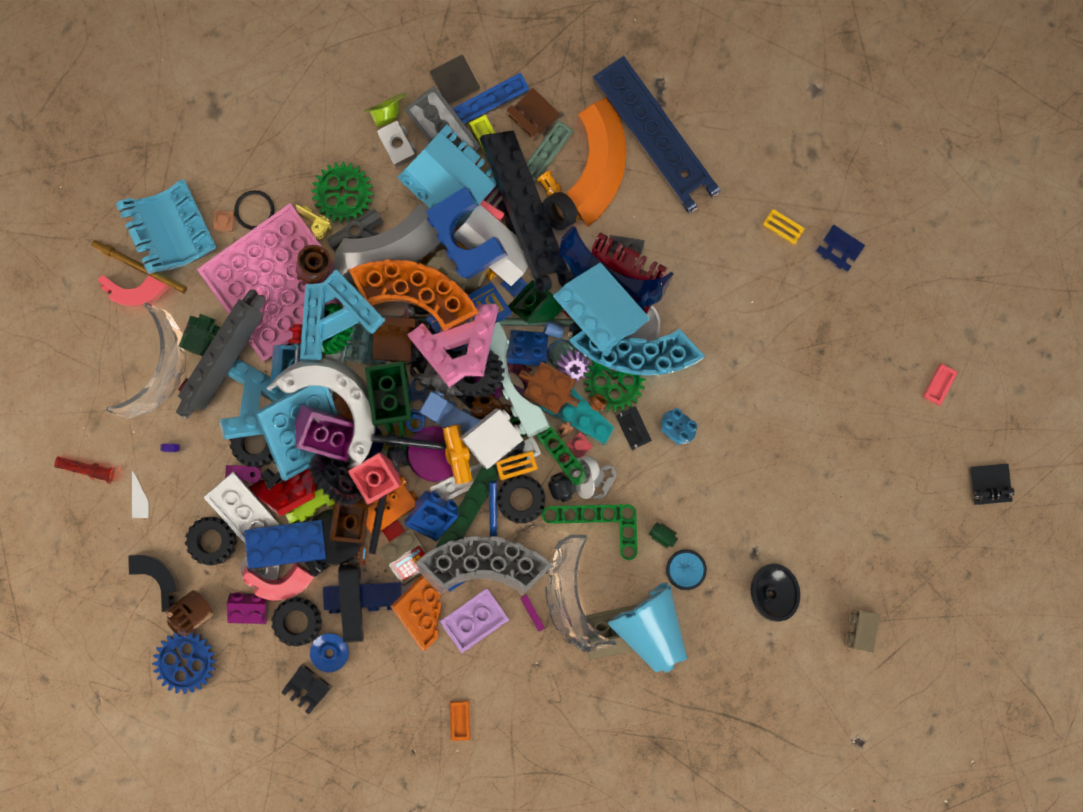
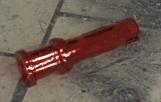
M57 456L54 463L55 468L87 475L91 480L99 479L106 481L107 484L112 483L115 474V468L102 467L98 463L90 465Z

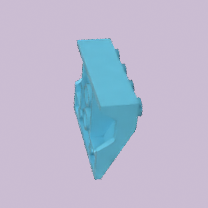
M601 263L571 280L553 295L557 302L606 357L625 336L633 334L650 319Z

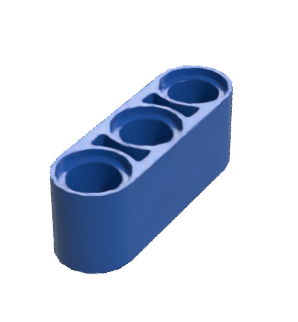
M414 378L411 383L412 402L420 400L424 404L429 395V388L425 387L422 391L416 390L415 385L419 380ZM414 408L413 419L420 420L421 425L417 429L411 428V421H406V425L411 432L417 433L425 427L426 416L419 413L420 409L416 410Z

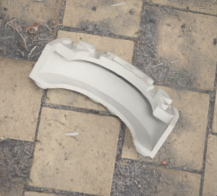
M325 358L312 361L302 360L286 368L267 387L269 391L278 386L286 393H293L307 386H322L338 393L348 404L354 419V435L348 449L353 461L347 467L352 469L364 461L372 445L371 435L375 434L376 426L372 425L368 387L352 369L342 363Z

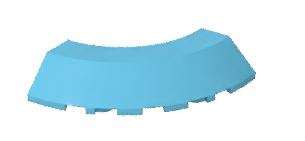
M680 329L660 337L658 340L646 341V339L632 337L628 339L624 337L612 348L607 357L583 330L569 340L580 352L595 362L613 370L635 375L672 373L685 369L705 357Z

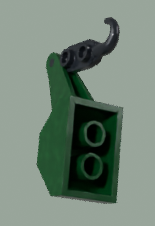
M402 361L365 367L372 425H385L388 434L396 435L393 423H399L401 437L406 438L404 422L413 420V402L405 363ZM399 445L393 446L394 450H391V456L396 472H400L399 467L409 466L407 447L402 445L401 449Z

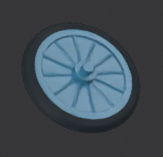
M685 549L674 553L669 558L666 574L670 583L676 588L693 590L705 580L707 566L700 554L693 550Z

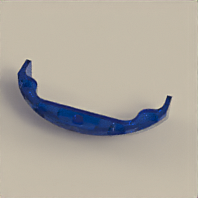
M572 225L561 238L559 252L561 258H565L576 278L601 262L589 251L582 241L577 228ZM601 263L641 309L658 303L663 298L674 275L673 272H670L658 279L638 280L623 276Z

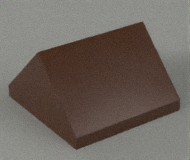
M335 502L329 540L364 543L369 505L356 503L348 507L347 504L342 506L340 502L338 504Z

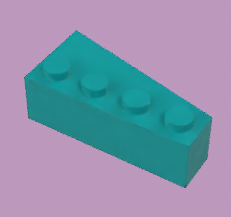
M573 388L571 389V396L580 400L577 408L566 402L556 415L538 405L543 412L563 423L571 422L570 426L602 445L606 444L615 428L599 412L593 410L589 403Z

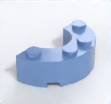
M437 390L430 392L419 413L427 416L428 419L443 428L460 424L462 435L480 422V420L472 417L469 410L463 408L461 411L456 408L457 403L448 398L447 400L443 399L445 395Z

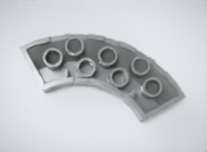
M417 204L416 208L405 220L381 234L359 239L343 238L335 252L334 270L340 271L350 283H355L349 269L361 264L383 260H407L420 263L423 261L422 258L424 256L434 253L436 247L441 243L436 236L438 234L436 228L431 227L427 220L429 216L426 211L430 208L426 205Z

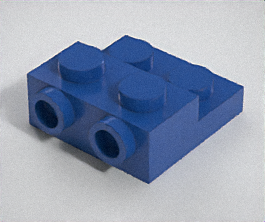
M426 490L415 502V509L404 520V525L437 541L458 518V506L451 499L447 501L442 499L438 492Z

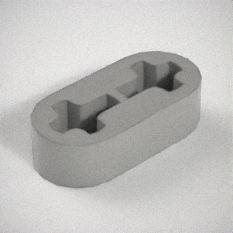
M606 465L599 471L594 484L598 488L600 483H603L602 491L604 493L603 495L599 494L596 496L594 491L592 496L594 499H602L608 493L617 475L613 466ZM611 469L613 477H608L606 482L602 481L605 476L603 470Z

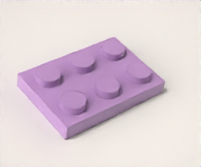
M487 588L441 620L440 623L460 652L463 653L509 621V618Z

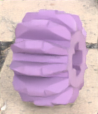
M576 349L573 353L567 350L566 356L561 354L562 360H557L559 366L557 370L573 378L576 382L579 381L580 376L585 378L584 372L589 371L587 367L589 361L585 359L586 356L583 353L579 354V351Z

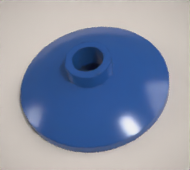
M323 634L317 637L311 645V661L320 671H338L348 660V646L343 642V638L336 634ZM328 649L333 650L334 653L332 656L327 655L326 652Z

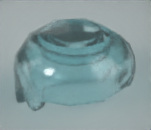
M558 339L553 341L547 350L549 363L554 367H559L557 360H562L561 354L566 356L567 350L573 353L576 347L568 340Z

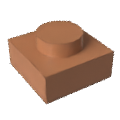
M214 211L213 230L233 232L235 213L230 211Z

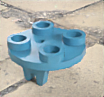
M674 408L672 411L666 412L661 419V432L675 441L677 445L689 443L695 438L696 429L698 428L697 423L683 414L680 409Z

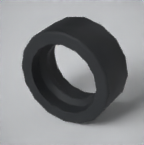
M556 192L543 200L542 206L552 228L564 230L576 222L577 209L567 194ZM555 204L561 209L564 218L559 215Z

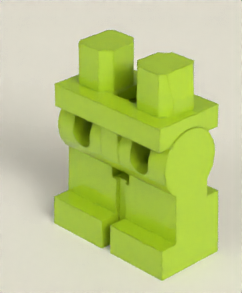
M320 489L315 492L314 499L285 515L290 524L298 521L307 522L311 520L310 517L316 516L321 508L325 506L333 508L335 499L329 500V495H323V490Z

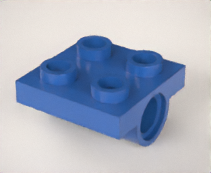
M510 330L508 363L540 366L541 362L546 364L547 334H544V332Z

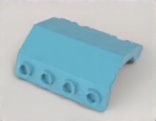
M448 124L443 127L397 178L429 208L437 205L463 187L469 188L478 204H480L496 186L497 182L494 175L489 178L492 174L491 168H488L485 173L479 169L485 163L483 158L475 165L481 156L468 145L461 151L467 144L464 140L457 147L452 143L458 135L456 132L447 138L453 131ZM474 209L463 215L457 221L455 228L458 227L474 211Z
M185 179L179 180L169 189L154 196L135 200L128 198L116 203L122 218L133 217V221L128 222L125 226L127 229H130L128 232L135 247H137V252L148 251L150 254L141 259L143 264H145L144 267L148 274L183 267L206 256L216 248Z

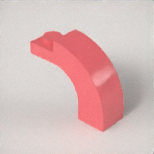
M101 275L97 280L102 284L100 288L110 294L108 297L110 300L130 308L144 307L154 303L170 287L150 276L134 289H123L104 275Z
M295 563L285 576L275 580L266 579L253 570L248 569V567H245L242 571L243 581L251 587L255 585L253 591L256 596L273 601L294 597L303 591L313 579L312 572L298 563Z

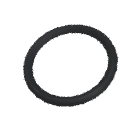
M257 190L242 194L237 199L234 208L236 220L240 225L250 230L257 226L245 224L238 213L239 204L243 198L251 194L261 195L269 202L271 210L269 218L274 215L275 211L271 198L266 193Z

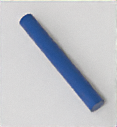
M497 481L489 482L490 537H497Z

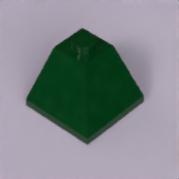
M533 279L508 305L514 314L528 324L552 321L563 309L551 292L548 290L539 292Z

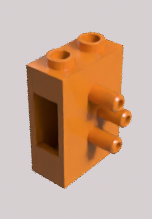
M402 475L399 476L401 486L387 494L380 532L415 508V502L418 500V497L413 490L411 492L408 491L406 488L408 483ZM362 497L357 503L369 505L366 527L372 534L378 499L367 504L364 497Z

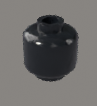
M560 472L551 476L548 487L553 499L561 500L562 502L572 499L576 487L565 473Z

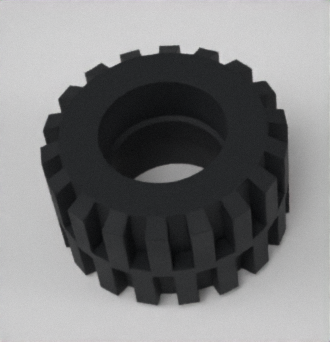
M468 349L462 350L463 354L458 353L456 357L466 355ZM489 350L484 375L475 383L472 376H464L454 386L459 388L458 391L468 396L488 397L490 393L494 394L497 392L495 388L501 387L500 381L504 380L502 373H505V369L501 368L503 365L502 360H498L499 356Z
M246 437L229 439L231 441L229 446L232 449V455L236 457L237 461L246 466L259 468L270 464L272 460L274 461L267 442L262 452L250 454L244 446Z
M518 475L507 479L501 485L497 495V503L501 513L509 521L524 524L535 520L541 514L545 506L546 497L543 487L537 480L530 476ZM525 488L531 492L533 502L530 508L518 511L512 507L510 496L515 489Z
M203 517L193 522L194 524L188 528L189 532L185 536L187 537L185 546H187V552L191 554V558L198 563L205 565L222 564L234 553V547L237 545V541H235L236 533L221 518ZM212 529L220 534L221 546L216 552L209 553L202 548L201 537L205 531Z
M301 597L290 598L280 603L274 610V615L271 618V627L275 632V637H278L280 642L288 646L298 647L308 644L318 636V632L321 630L322 619L317 606L310 600ZM294 610L302 611L308 619L307 628L301 633H292L286 626V617Z

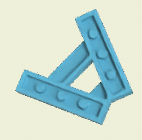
M337 269L323 283L305 285L300 359L303 361L321 360L322 341L359 322L373 334L386 320ZM337 298L345 306V308L324 318L326 303Z
M237 359L227 376L244 385L239 417L220 419L219 425L224 440L263 434L255 412L259 410L261 395L274 402L289 394L278 386L269 391L267 387L271 384V377Z

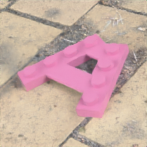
M478 304L477 311L479 313L475 316L474 321L432 335L422 323L407 334L448 387H451L464 376L484 375L498 313L496 304ZM469 343L467 354L451 359L446 352Z

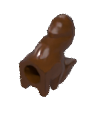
M491 393L488 397H474L477 400L472 402L471 414L481 420L496 408L501 411L504 409L510 417L513 415L511 406L503 404Z

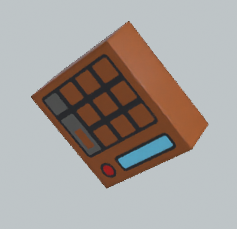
M361 546L356 556L348 561L347 564L360 563V565H366L368 546Z

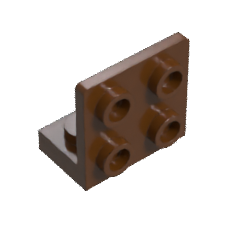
M532 88L514 107L511 105L506 110V115L534 141L559 116V112Z
M384 317L386 320L373 333L372 359L410 362L411 340L407 334L414 329L415 319Z

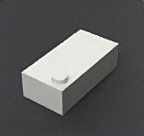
M480 204L454 233L455 239L468 250L480 246L492 237L499 238L508 255L489 268L510 286L525 273L529 266L518 237Z

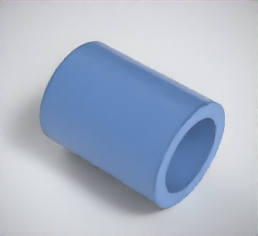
M547 321L544 327V334L561 339L564 326Z

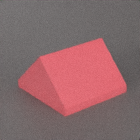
M381 452L348 471L367 504L401 486L398 472H396L393 462Z

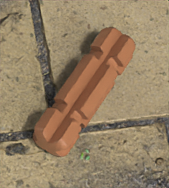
M567 421L557 429V432L560 433L559 437L563 438L572 431L571 422Z

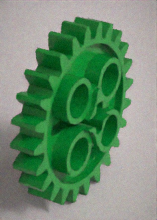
M344 161L341 167L338 166L337 162H335L334 168L327 165V172L321 169L322 177L316 175L319 182L312 183L317 189L311 190L313 194H316V196L312 197V200L318 201L314 205L315 208L321 207L320 214L326 212V218L329 219L332 216L333 223L338 218L342 224L344 219H347L348 223L351 222V217L355 220L358 219L357 214L363 216V209L369 210L366 203H372V200L368 197L374 196V194L368 191L373 188V185L367 184L370 178H364L366 175L365 171L359 173L360 167L357 166L353 169L352 163L346 167ZM337 179L338 184L335 187H330L328 185L329 181ZM350 180L358 182L354 188L348 187L347 184ZM342 189H345V192H347L342 197L339 193L326 194V191L341 192ZM350 192H359V195L350 194ZM334 197L338 200L336 205H328L330 198ZM354 198L357 200L356 204L352 207L347 206V201Z
M591 360L593 367L587 366L590 373H584L588 380L583 381V384L588 385L585 388V392H591L588 395V399L596 393L602 395L607 401L605 405L607 412H609L610 408H613L614 413L617 412V408H620L623 412L625 406L632 408L631 402L638 403L636 397L642 398V394L639 391L645 390V387L640 385L646 382V379L640 378L643 375L620 371L614 373L608 367L594 360ZM605 370L607 374L610 376V378L601 371ZM603 378L606 384L599 386L596 384V380ZM631 378L633 384L625 385L623 379ZM611 379H618V385L616 383L612 385ZM620 387L626 390L627 393L625 394ZM617 391L620 397L613 399L610 397V393Z

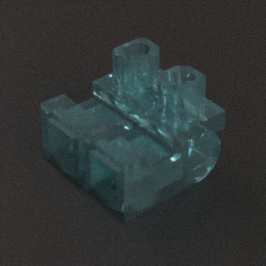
M355 324L352 326L351 329L354 332L350 334L352 339L348 341L355 344L348 343L344 360L367 366L386 364V361L372 359L373 334L363 325Z

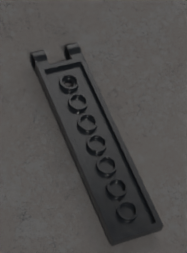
M514 130L482 135L479 139L531 270L536 289L539 292L550 290L552 281L547 274L556 273L559 284L562 287L575 277L573 272L568 270Z

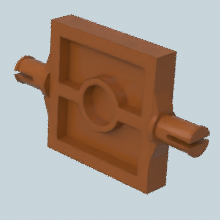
M541 362L533 375L524 369L519 374V377L529 381L528 387L523 394L525 398L556 415L566 402L577 408L580 400L571 396V389L576 382L573 378Z

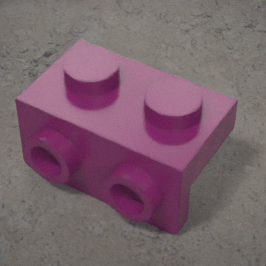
M230 593L227 600V622L266 624L267 599L258 597L254 593Z

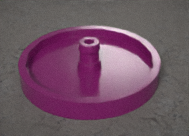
M439 426L425 427L412 437V439L446 443L443 427ZM407 447L409 466L418 477L430 482H441L453 476L452 467L446 459L445 450Z

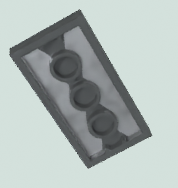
M435 86L404 108L405 112L429 143L448 124L453 131L447 138L456 132L458 135L452 143L456 147L463 140L467 143L461 151L468 145L475 151L481 147Z

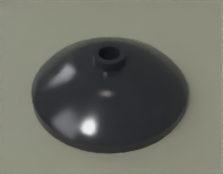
M768 564L758 569L753 576L750 588L754 607L762 617L769 621L781 622L788 620L795 614L800 603V587L796 577L788 568L780 564Z

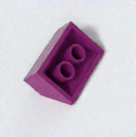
M302 405L295 422L296 447L347 462L350 456L348 449L354 435V421L343 416Z

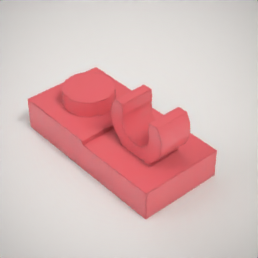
M581 432L566 444L576 458L582 457L593 447ZM569 456L563 457V458L561 459V462H562V463L567 462L570 457H569Z

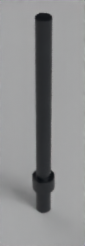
M387 434L386 436L371 435V442L385 443L386 446L403 445L446 450L447 448L444 442L396 437L393 434Z
M389 447L386 457L392 461L391 450L394 449ZM387 494L378 499L368 551L370 554H376Z

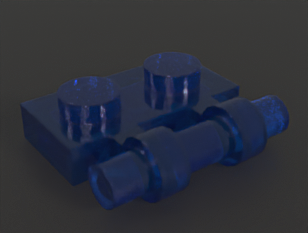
M833 225L823 239V242L828 247L825 249L819 245L816 252L821 254L823 259H828L836 264L835 267L838 269L842 268L848 272L851 265L846 260L850 259L854 262L865 245ZM835 249L841 253L842 257L839 258L831 253L832 250Z

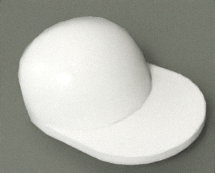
M590 456L578 457L576 459L584 468L587 478L583 484L575 485L576 492L581 498L588 499L593 496L595 491L594 481L599 475V465ZM575 471L573 477H578L581 471Z

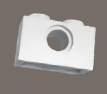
M395 121L377 131L395 168L416 158L414 152L417 150L413 142H408L405 137L408 133L403 124L399 125L398 121ZM395 140H402L403 145L397 148L393 146V142Z

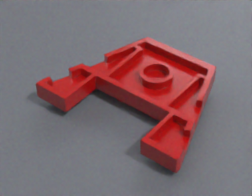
M306 469L290 479L274 485L271 489H268L264 480L248 488L261 502H264L281 517L314 499L316 483H313L315 478L310 476L312 472Z

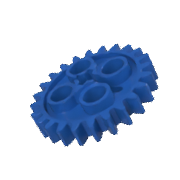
M192 632L187 637H184L183 635L180 636L179 633H174V638L170 635L167 636L168 642L160 641L163 647H156L160 653L153 655V657L158 659V661L152 663V665L158 666L153 672L160 673L157 680H164L162 686L169 684L168 691L175 687L176 694L181 689L183 694H187L188 689H190L191 693H194L195 686L200 690L202 689L201 683L208 684L206 677L213 678V675L209 672L216 670L215 667L211 666V663L217 662V660L211 659V656L216 653L209 652L212 645L206 646L205 643L208 639L201 641V634L194 637V632ZM186 643L192 646L190 654H186L183 650ZM176 647L179 649V652H180V654H181V657H180V655L175 651V648H176ZM169 654H173L176 658L173 665L167 662ZM182 658L189 661L184 666L181 665ZM196 660L202 663L200 671L194 669L193 664ZM188 668L193 672L194 677H191ZM179 670L183 671L186 675L184 681H180L177 678Z

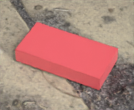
M940 363L923 398L941 406L958 372Z

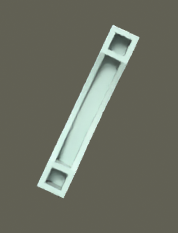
M497 322L494 326L489 350L493 351V354H497L499 356L498 360L503 362L501 368L505 369V373H502L504 380L500 382L503 383L505 388L502 392L506 400L510 399L513 404L510 407L515 417H519L521 423L518 425L523 435L527 434L529 437H532L550 428V425L543 410L524 399L514 387L507 366V351L510 342L502 325Z

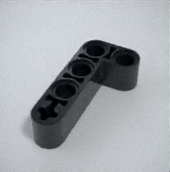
M360 563L343 564L338 568L343 642H364Z

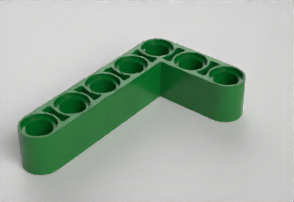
M513 416L508 420L512 426L521 423L518 416ZM551 425L545 433L535 435L573 484L581 485L586 481L587 474L584 468ZM553 442H558L557 447L550 448ZM565 456H569V457H570L567 462H565V463H562V462H561V459H562L563 457H565ZM575 471H581L578 477H572Z
M632 505L549 506L542 512V519L548 524L619 522L620 556L628 561L633 560L637 556V512ZM610 508L614 514L611 519L604 518V509ZM624 508L632 510L633 515L631 518L626 519L623 517L622 511ZM567 509H572L575 512L573 520H567L564 517V512ZM586 509L594 511L593 519L588 520L584 517L583 513ZM547 510L555 511L556 518L549 521L545 518ZM625 527H630L633 530L632 537H624L623 529ZM626 546H630L634 550V554L629 558L623 554Z

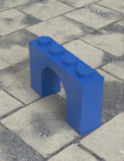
M463 187L427 210L426 213L429 216L427 217L431 227H435L438 232L436 234L438 240L447 247L446 253L451 261H455L457 265L455 268L459 276L471 279L508 254L499 238L492 237L471 250H464L457 244L454 237V228L457 221L463 215L479 206L471 190Z

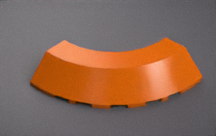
M607 97L591 104L578 114V121L585 132L588 142V160L580 179L566 192L574 202L577 213L587 228L605 212L613 201L625 169L626 140L624 129L618 113Z
M407 260L372 261L349 269L359 292L372 306L390 301L414 304L433 315L444 331L465 324L479 313L471 299L453 280L436 269L418 264L417 262Z

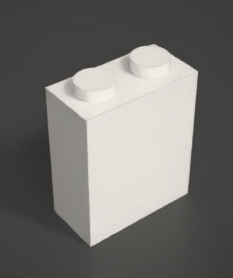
M496 408L460 437L486 469L490 468L523 441L520 436L522 434L521 430L516 425L512 426L508 421L511 418L504 409L501 411Z

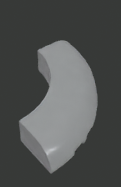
M471 536L447 542L431 550L416 562V566L422 576L440 594L450 587L467 580L488 579L503 583L523 596L553 566L543 556L534 550L532 551L522 546L520 543L492 536Z

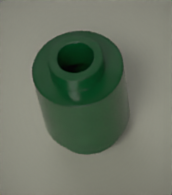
M656 522L648 534L652 537V540L666 549L669 546L672 548L678 540L676 537L677 532L663 523Z

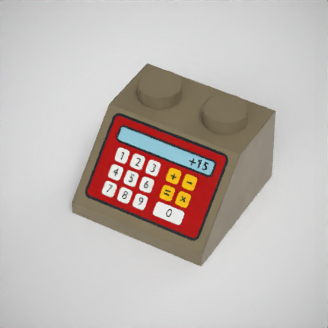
M411 528L379 549L388 566L403 586L421 575L416 562L428 552Z

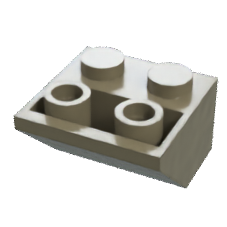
M854 609L853 613H850L849 624H851L850 632H847L845 643H848V648L868 652L874 651L880 614Z

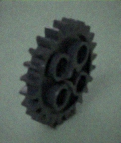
M316 454L311 459L310 467L308 468L312 472L310 476L315 478L313 483L319 485L318 489L323 490V495H329V500L335 499L336 504L340 502L342 506L347 504L348 507L351 504L355 505L363 496L348 473L350 469L347 466L350 463Z

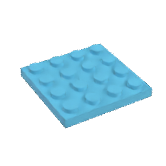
M307 386L300 388L255 412L281 479L284 481L308 469L311 459L317 454L296 447L295 422L301 406L306 405L338 415L329 389L326 387Z

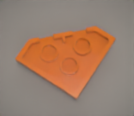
M421 576L390 607L418 647L425 651L438 638L437 622L438 618H440L441 603L440 593Z

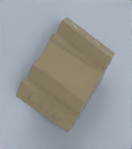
M446 250L438 251L436 256L427 263L428 267L436 269L453 280L467 295L480 289L489 267L471 279L460 277L455 268L457 267L455 261L450 260Z

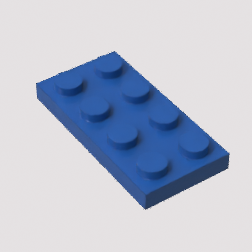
M322 520L244 530L248 569L327 559Z

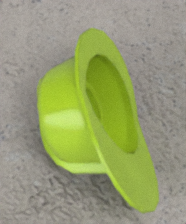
M406 93L397 94L379 105L364 110V112H370L375 124L379 127L390 124L397 118L399 114L398 101Z

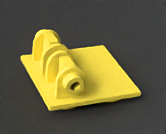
M296 204L298 214L313 222L311 229L316 239L321 240L328 231L333 232L328 218L321 214L316 216L309 207L305 205L300 207Z

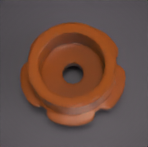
M596 393L594 396L589 397V405L593 410L603 411L605 409L607 401L602 395Z

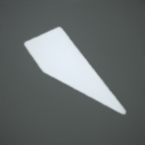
M132 471V518H149V502L134 471Z

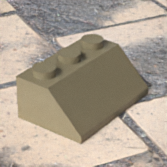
M636 605L580 617L589 661L634 651L609 626L608 622L621 612L632 610Z

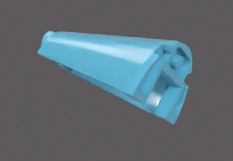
M664 582L649 592V598L632 610L621 612L611 619L608 624L655 672L663 670L664 673H667L675 668V663L684 661L688 656L684 646L671 586L668 582Z

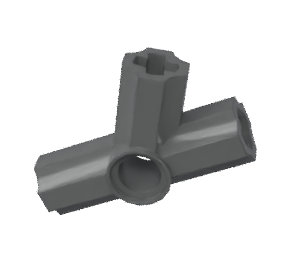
M374 208L355 221L349 222L347 226L326 240L333 251L336 252L343 238L359 239L378 235L379 233L372 229L382 224L383 220ZM353 226L359 227V234L352 235L349 232L350 228Z

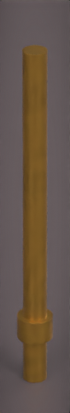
M97 240L92 242L91 246L101 251L103 255L109 258L113 257L183 294L186 293L187 286L159 272L148 274L144 264L116 251L113 246L109 244L104 245Z

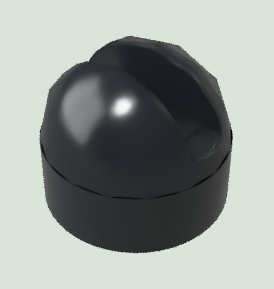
M414 362L411 365L410 374L413 377L416 373L413 369L414 367L420 374H424L425 369L419 365L421 362Z

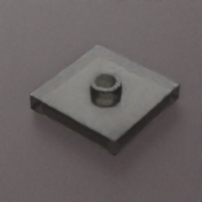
M463 54L429 71L440 94L449 105L480 89Z

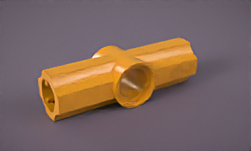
M460 424L442 428L447 446L445 455L452 467L455 484H464L472 481L468 462L470 453L468 447L460 438L462 436Z

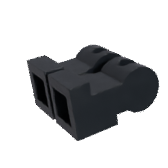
M303 663L284 687L281 694L286 696L293 689L294 694L290 698V701L293 702L296 698L300 697L301 691L305 689L307 694L300 698L297 706L301 708L308 701L309 706L305 713L309 715L333 686L320 676L314 681L313 679L317 674Z

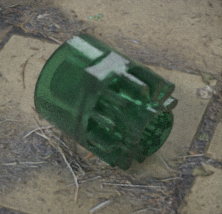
M199 314L197 318L190 315L178 347L203 356L221 327L215 325L216 320L208 316Z

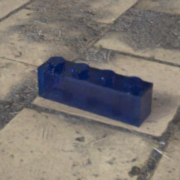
M402 583L360 584L362 608H368V611H379V607L387 606V610H393L390 606L402 595ZM339 586L323 587L324 610H329V614L341 613Z

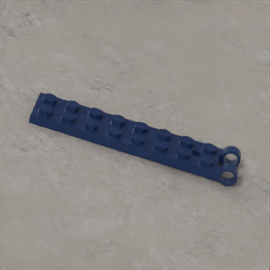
M624 56L593 76L597 86L607 97L689 214L698 209L689 194L700 186L704 185L712 198L721 193L718 185ZM687 171L688 176L682 177L681 172Z

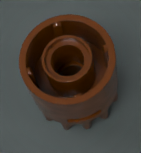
M308 245L299 252L296 273L297 280H301L303 286L306 284L322 283L327 279L331 257L325 248L319 245Z
M195 590L190 591L165 612L167 615L166 623L175 634L180 633L184 637H187L213 617L209 604Z

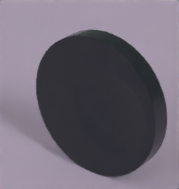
M334 509L319 513L312 521L322 520L327 559L318 561L326 565L336 566L353 559L359 552L362 543L329 540Z

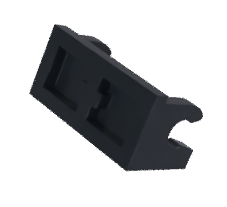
M636 406L616 415L631 450L652 441Z

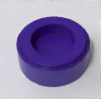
M160 444V451L179 452L180 444Z

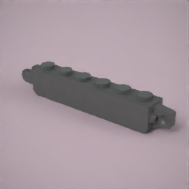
M250 289L243 300L238 299L180 391L178 397L181 399L176 413L181 417L188 419L195 409L203 410L207 407L262 320L263 313L260 309L265 302V298L262 294L258 295L255 289Z

